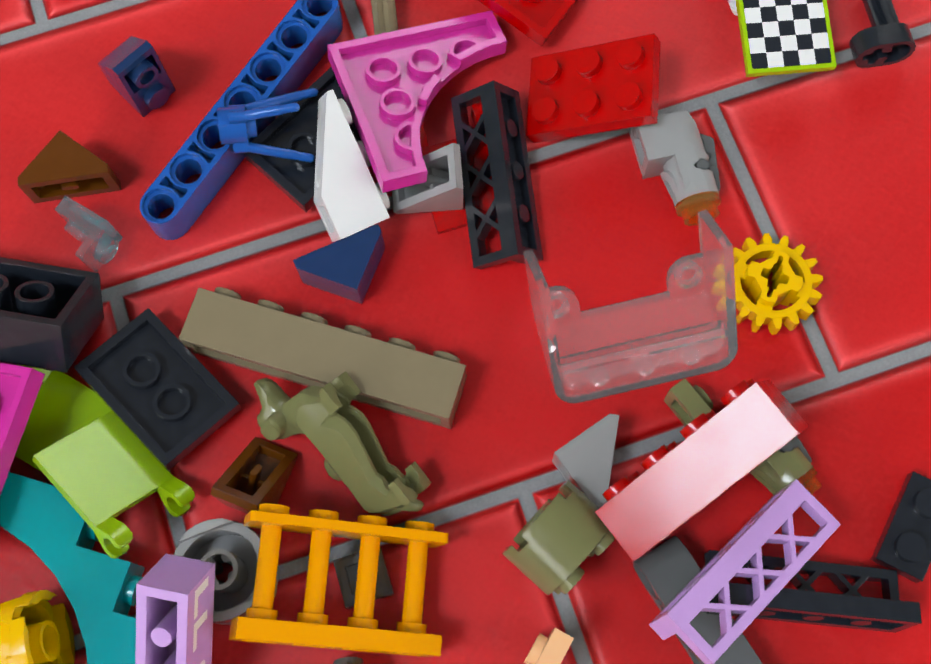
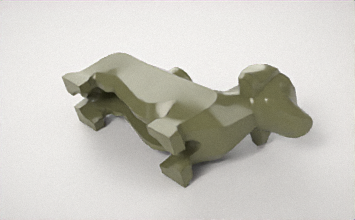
M346 371L332 380V383L329 382L324 387L309 386L292 398L271 379L263 378L254 383L262 406L257 422L261 428L262 435L266 439L272 441L285 439L299 433L305 434L325 458L324 466L329 476L337 481H342L363 509L369 513L391 516L400 511L422 510L424 503L416 498L432 482L416 462H413L405 469L406 475L388 462L370 422L360 410L350 405L352 399L361 391Z

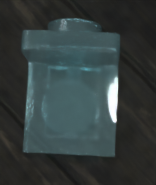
M65 195L55 208V211L67 222L63 229L83 242L75 255L88 268L98 272L103 264L110 262L114 258L119 248V242L123 237L109 221Z

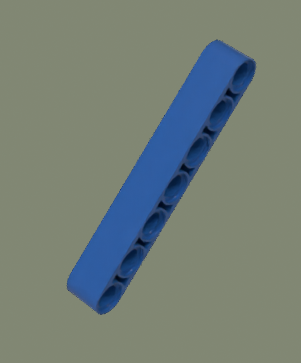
M297 0L144 193L140 200V212L160 238L175 240L187 233L245 158L243 153H234L233 144H225L221 148L212 149L213 145L220 142L217 108L247 104L296 92L328 51L327 45L333 44L343 30V20L338 0ZM320 13H327L326 15H323V16H316L317 14H320ZM303 44V45H302L301 47H299V48H293V49H291V47H292L293 45ZM270 76H279L273 81H264ZM277 116L256 119L257 135ZM201 174L197 181L185 184L190 176ZM174 208L168 217L158 219L159 214L163 210Z

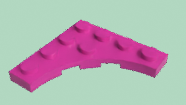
M492 10L327 45L329 62L351 112L358 134L364 144L382 193L427 182V168L422 156L420 131L425 113L440 89L461 71L487 58L505 53L507 40Z

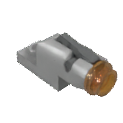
M688 111L658 115L656 124L628 128L642 178L646 179L661 175V179L673 200L676 214L683 218L685 225L695 226L704 224L715 219L720 214L718 206L721 203L719 196L721 187L714 139L699 133L697 124Z

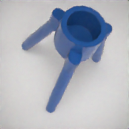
M310 88L247 104L217 108L221 145L233 144L234 153L250 152L290 160L313 162L315 160L313 154L249 142V138L257 137L256 119L297 112L300 106L295 102L317 96L318 90Z

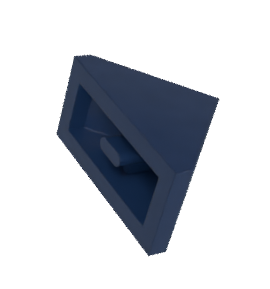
M378 224L294 259L293 262L302 282L362 304L385 250L381 229Z

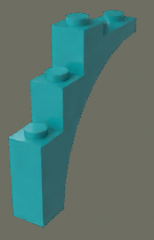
M9 472L0 495V526L29 546L56 576L74 608L86 646L87 664H135L136 617L128 615L131 606L136 605V584L143 578L142 574L145 567L119 558L113 559L106 554L93 551L95 541H99L94 531L54 485Z

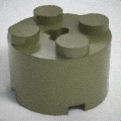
M567 480L558 489L561 493H558L552 501L548 499L514 537L513 540L520 547L516 550L511 545L506 547L502 553L546 595L551 594L553 591L557 594L561 592L567 594L585 573L579 565L587 556L592 557L594 554L597 556L602 554L615 539L595 513L599 507L570 480Z

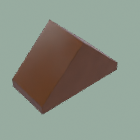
M59 131L18 176V186L34 203L121 190V182L109 165L62 131Z
M255 437L212 486L210 495L226 506L246 514L251 510L258 511L259 504H277L296 463L298 454Z

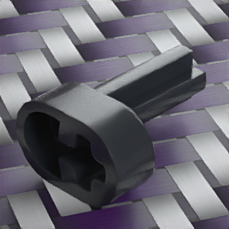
M862 0L872 27L858 32L850 40L849 46L856 65L861 68L884 66L898 63L909 57L915 51L916 45L908 25L899 23L892 1Z

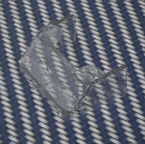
M707 210L698 212L700 253L681 257L670 266L666 276L667 292L585 311H580L579 301L571 289L565 286H548L533 249L523 251L535 322L550 379L557 396L561 400L568 403H580L717 371L733 361L738 350L733 245Z

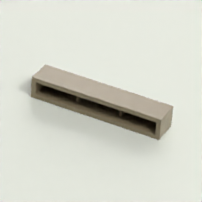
M198 287L179 336V340L190 352L307 387L312 385L324 387L346 371L361 391L352 400L451 429L467 379L466 365L460 364V359L457 356L443 351H434L433 355L416 351L415 345L402 339L389 338L388 342L371 338L372 334L369 331L357 326L346 325L343 330L327 325L328 321L316 314L302 312L299 317L285 313V309L282 306L268 300H258V303L254 304L241 300L242 297L238 293L226 288L216 287L213 292Z

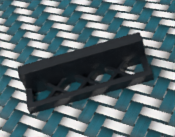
M493 80L451 98L456 141L460 145L463 194L473 268L481 270L510 260L528 265L543 260L519 92ZM481 101L483 113L474 128L469 125L467 107ZM483 141L488 147V157L480 170L474 164L473 155L480 142ZM486 184H489L493 187L494 200L488 211L485 212L480 208L479 197ZM494 227L499 231L502 250L487 254L485 239L491 228Z
M709 550L704 554L705 565L719 551ZM762 556L763 569L782 570L785 566L784 558ZM750 560L742 568H751ZM807 561L790 580L796 589L783 588L755 618L892 633L922 623L920 603L900 601L897 570ZM800 574H808V576L804 579ZM819 576H826L838 587L842 594L816 592L810 585ZM744 577L749 584L729 582L730 604L749 605L753 601L752 578ZM847 579H854V581L850 584ZM865 581L881 582L883 599L863 597L857 589ZM718 593L709 603H718ZM706 612V614L719 615L716 612ZM731 614V616H734V617H738V616L740 615V614Z

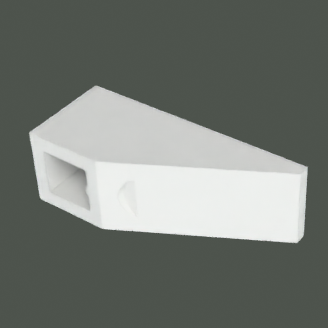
M333 89L327 91L318 100L314 203L331 241L335 242L390 218L387 212L390 202L387 193H382L379 183L375 184L368 167L371 166L363 142H356L349 125L353 123L346 102L342 98L337 99Z

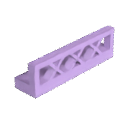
M797 479L775 493L649 623V626L662 640L677 634L704 664H714L841 524ZM799 507L820 526L819 530L812 537L794 535L793 513ZM780 527L782 528V534H774ZM765 543L783 544L785 566L782 570L763 569L761 547ZM795 545H797V546H803V547L796 553V546H795ZM750 560L751 568H742ZM733 577L752 578L753 601L749 605L730 604L729 581ZM764 579H772L766 587L764 586ZM718 593V603H709ZM700 611L719 613L721 636L712 646L689 624ZM731 614H740L732 623Z

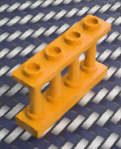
M270 503L259 504L258 511L251 510L245 515V527L261 528L252 608H246L245 617L238 616L231 619L229 640L419 657L441 656L442 635L426 634L427 625L422 624L428 547L437 548L448 544L449 533L434 531L435 524L423 521H406L405 528L387 526V518L372 515H360L357 522L338 520V512L330 510H309L308 517L290 515V507ZM282 531L311 534L303 613H298L297 622L277 620L278 611L273 610ZM331 537L360 540L353 617L348 618L347 626L328 625L329 615L324 614ZM380 542L408 545L402 622H397L396 631L377 629L378 620L373 619Z

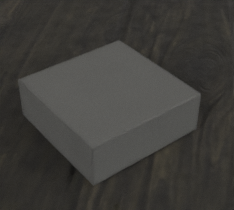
M381 547L379 550L375 601L394 595ZM359 552L333 560L346 609L354 607Z

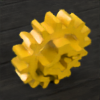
M764 233L759 245L751 237H748L742 245V250L736 247L731 250L728 256L730 262H724L719 274L727 279L721 281L718 286V292L730 294L723 304L724 309L735 307L738 309L739 313L735 319V322L738 324L746 318L752 320V332L756 333L762 324H766L770 334L776 335L781 329L782 323L789 331H792L800 323L799 318L805 321L814 312L811 305H816L822 297V294L814 290V288L821 284L823 276L811 274V270L818 261L816 258L804 260L801 257L805 249L803 244H800L794 250L789 248L788 236L784 235L779 243L775 244L772 243L770 234ZM768 258L761 263L754 261L756 259ZM771 271H772V272H773V275H772L771 281H773V283H772L773 291L771 292V294H770L769 297H768V296H767V293H768L769 287H767V285H768V279H767V277L769 276V274H770ZM779 304L788 307L782 310H772L773 307Z

